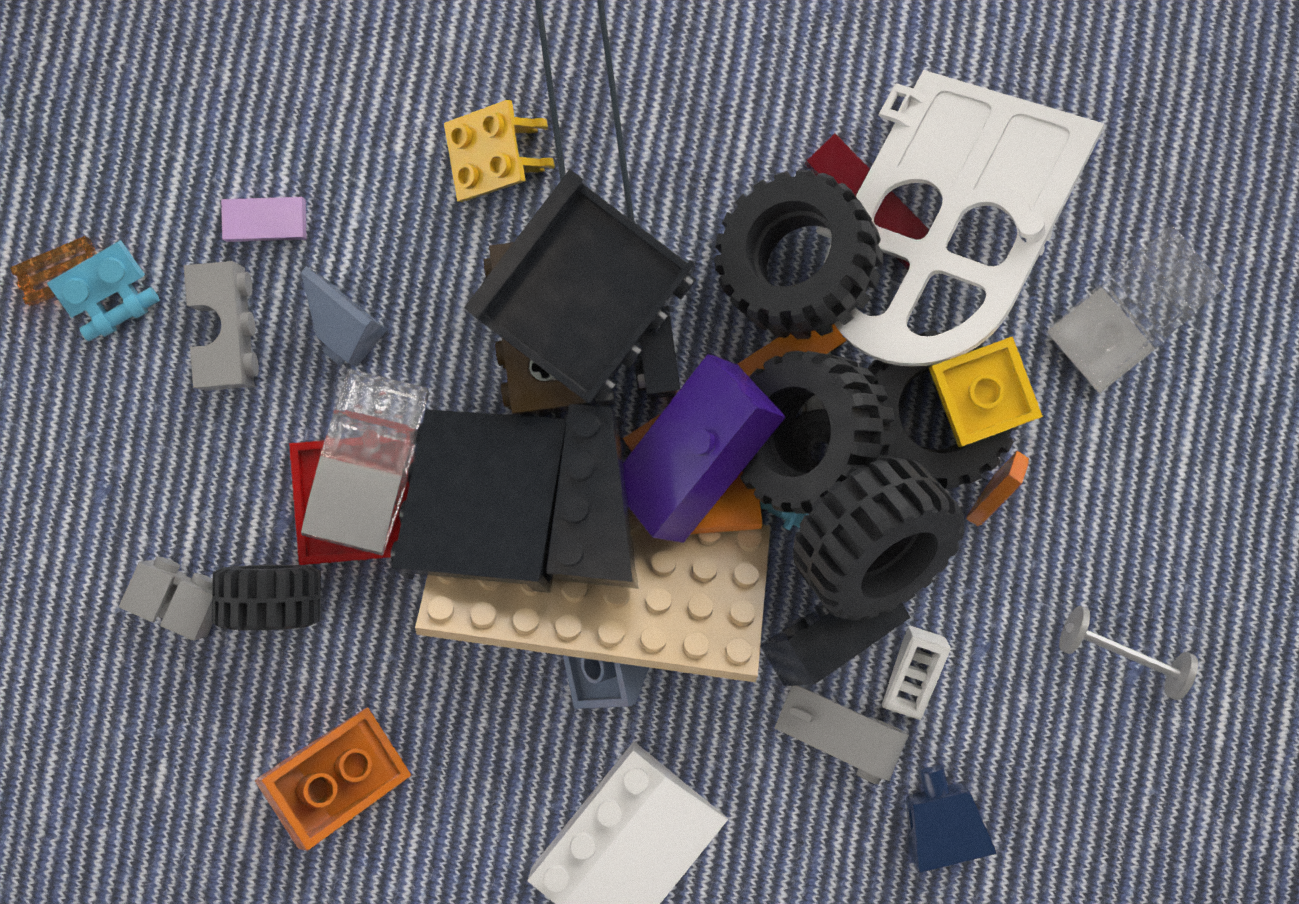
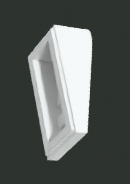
M908 626L882 702L883 708L918 720L922 719L951 650L945 637ZM917 646L932 651V654L917 650ZM914 660L928 666L926 670L910 665V663ZM905 676L922 681L921 686L904 681ZM899 690L918 696L916 702L897 696Z

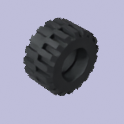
M245 565L223 567L213 572L212 623L218 627L230 630H284L308 627L321 620V570L307 565Z

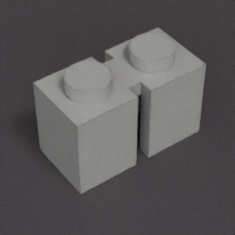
M156 557L155 560L138 562L119 608L150 622H155L157 617L163 618L160 624L161 627L193 641L207 637L213 625V579L199 573H194L192 578L186 576L187 574L179 571L180 565L164 557Z

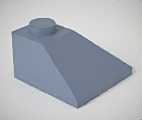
M306 266L301 275L316 337L326 344L322 351L340 366L346 361L357 367L387 332V329L330 281Z
M563 655L574 709L629 707L635 705L649 667Z

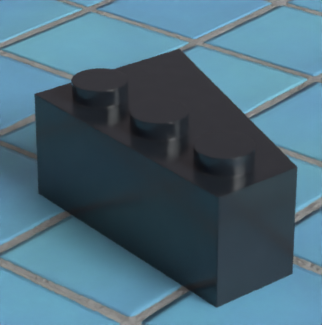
M820 602L814 607V612L806 617H800L792 621L781 632L761 643L760 647L784 686L813 685L911 617L902 602L896 606V609L888 613L883 611L878 613L877 617L870 619L862 617L860 620H849L835 616Z

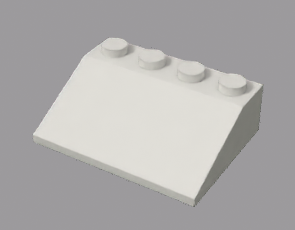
M633 741L534 863L527 881L555 904H660L728 821V818Z

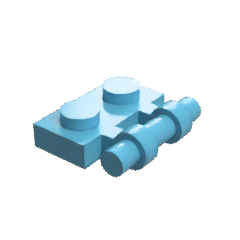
M121 240L47 282V285L71 318L85 310L90 315L92 321L80 327V332L87 341H91L100 335L104 337L117 331V325L131 317L139 318L148 313V307L160 301L153 288L149 287L138 294L131 284L142 278L145 274ZM118 292L123 299V303L107 312L100 301Z

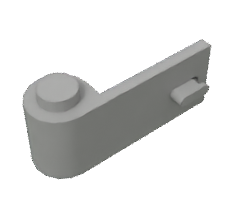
M799 685L791 687L774 727L793 738L858 768L856 775L878 785L881 779L890 781L909 736L908 733L876 718L866 717Z

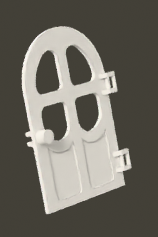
M925 70L921 73L914 88L896 83L879 113L881 118L893 121L895 124L856 197L872 218L873 223L875 214L885 196L893 189L906 184L924 183L935 187L943 198L942 206L928 234L919 240L875 225L881 238L878 246L883 253L909 262V270L885 313L879 316H868L855 307L850 312L854 318L846 325H843L840 321L834 323L838 331L855 348L876 360L899 366L913 367L934 365L968 353L987 340L1006 319L1038 256L1043 254L1044 244L1051 239L1052 229L1104 130V123ZM897 96L904 97L905 99L899 110H892L891 107ZM976 207H997L1007 213L1016 225L1017 238L1007 258L1000 265L994 267L987 266L947 250L948 242L963 215ZM818 226L816 230L818 234L832 239L829 229ZM1020 235L1026 239V242L1020 238ZM830 244V247H829V249H828V251H827V255H826L825 261H826V259H827V257H828V254H829V252H830L831 244ZM935 274H944L977 286L986 292V298L982 306L969 319L949 331L926 337L911 332L907 327L908 319L926 284Z

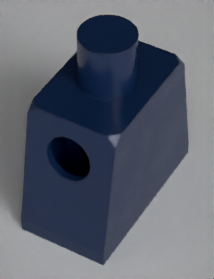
M932 766L920 770L919 774L924 791L906 797L910 857L919 873L996 854L995 847L970 791L962 783L948 785L943 766Z

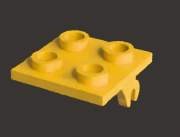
M504 100L444 123L458 202H464L525 182L524 173L545 172L544 168H555L553 158L519 157L515 133H538L537 128L547 130L548 124L545 118L529 119L515 117L511 100Z

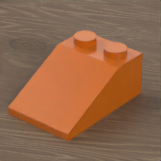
M367 707L295 752L254 781L298 849L308 851L409 778L411 773Z

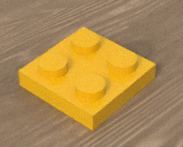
M1013 336L929 367L958 447L1043 417Z

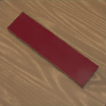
M836 133L805 162V165L816 176L820 173H825L834 177L838 184L844 183L850 188L855 196L870 171V168ZM892 191L885 196L874 217V224L878 227L915 240L924 238L929 232V229ZM897 258L898 261H899L907 270H909V267H910L909 262H907V261H905V260H903V259Z

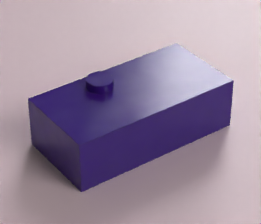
M707 354L624 461V481L629 508L653 538L684 543L785 419V415L737 364Z

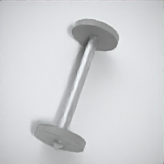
M1076 607L1067 618L1059 641L1061 651L1072 654L1084 639L1167 675L1165 694L1171 699L1180 700L1191 689L1198 671V659L1194 654L1183 652L1170 666L1087 630L1090 622V611L1085 607Z

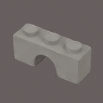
M234 261L184 265L187 306L198 311L215 310L221 320V331L215 341L205 346L190 347L193 388L211 391L254 387V377L258 376L259 365L257 356L251 349V336L255 335L256 327L252 312L248 311L247 296L252 295V280L249 272H245V267Z

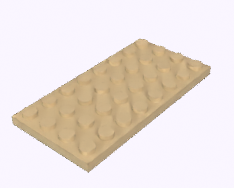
M629 508L630 529L634 547L633 554L639 589L552 579L551 591L547 593L533 591L526 584L427 575L415 626L416 635L756 683L759 669L771 526L762 525V529L691 534L684 543L653 538Z

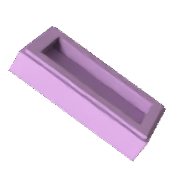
M303 197L221 199L222 240L226 242L307 240L306 200Z

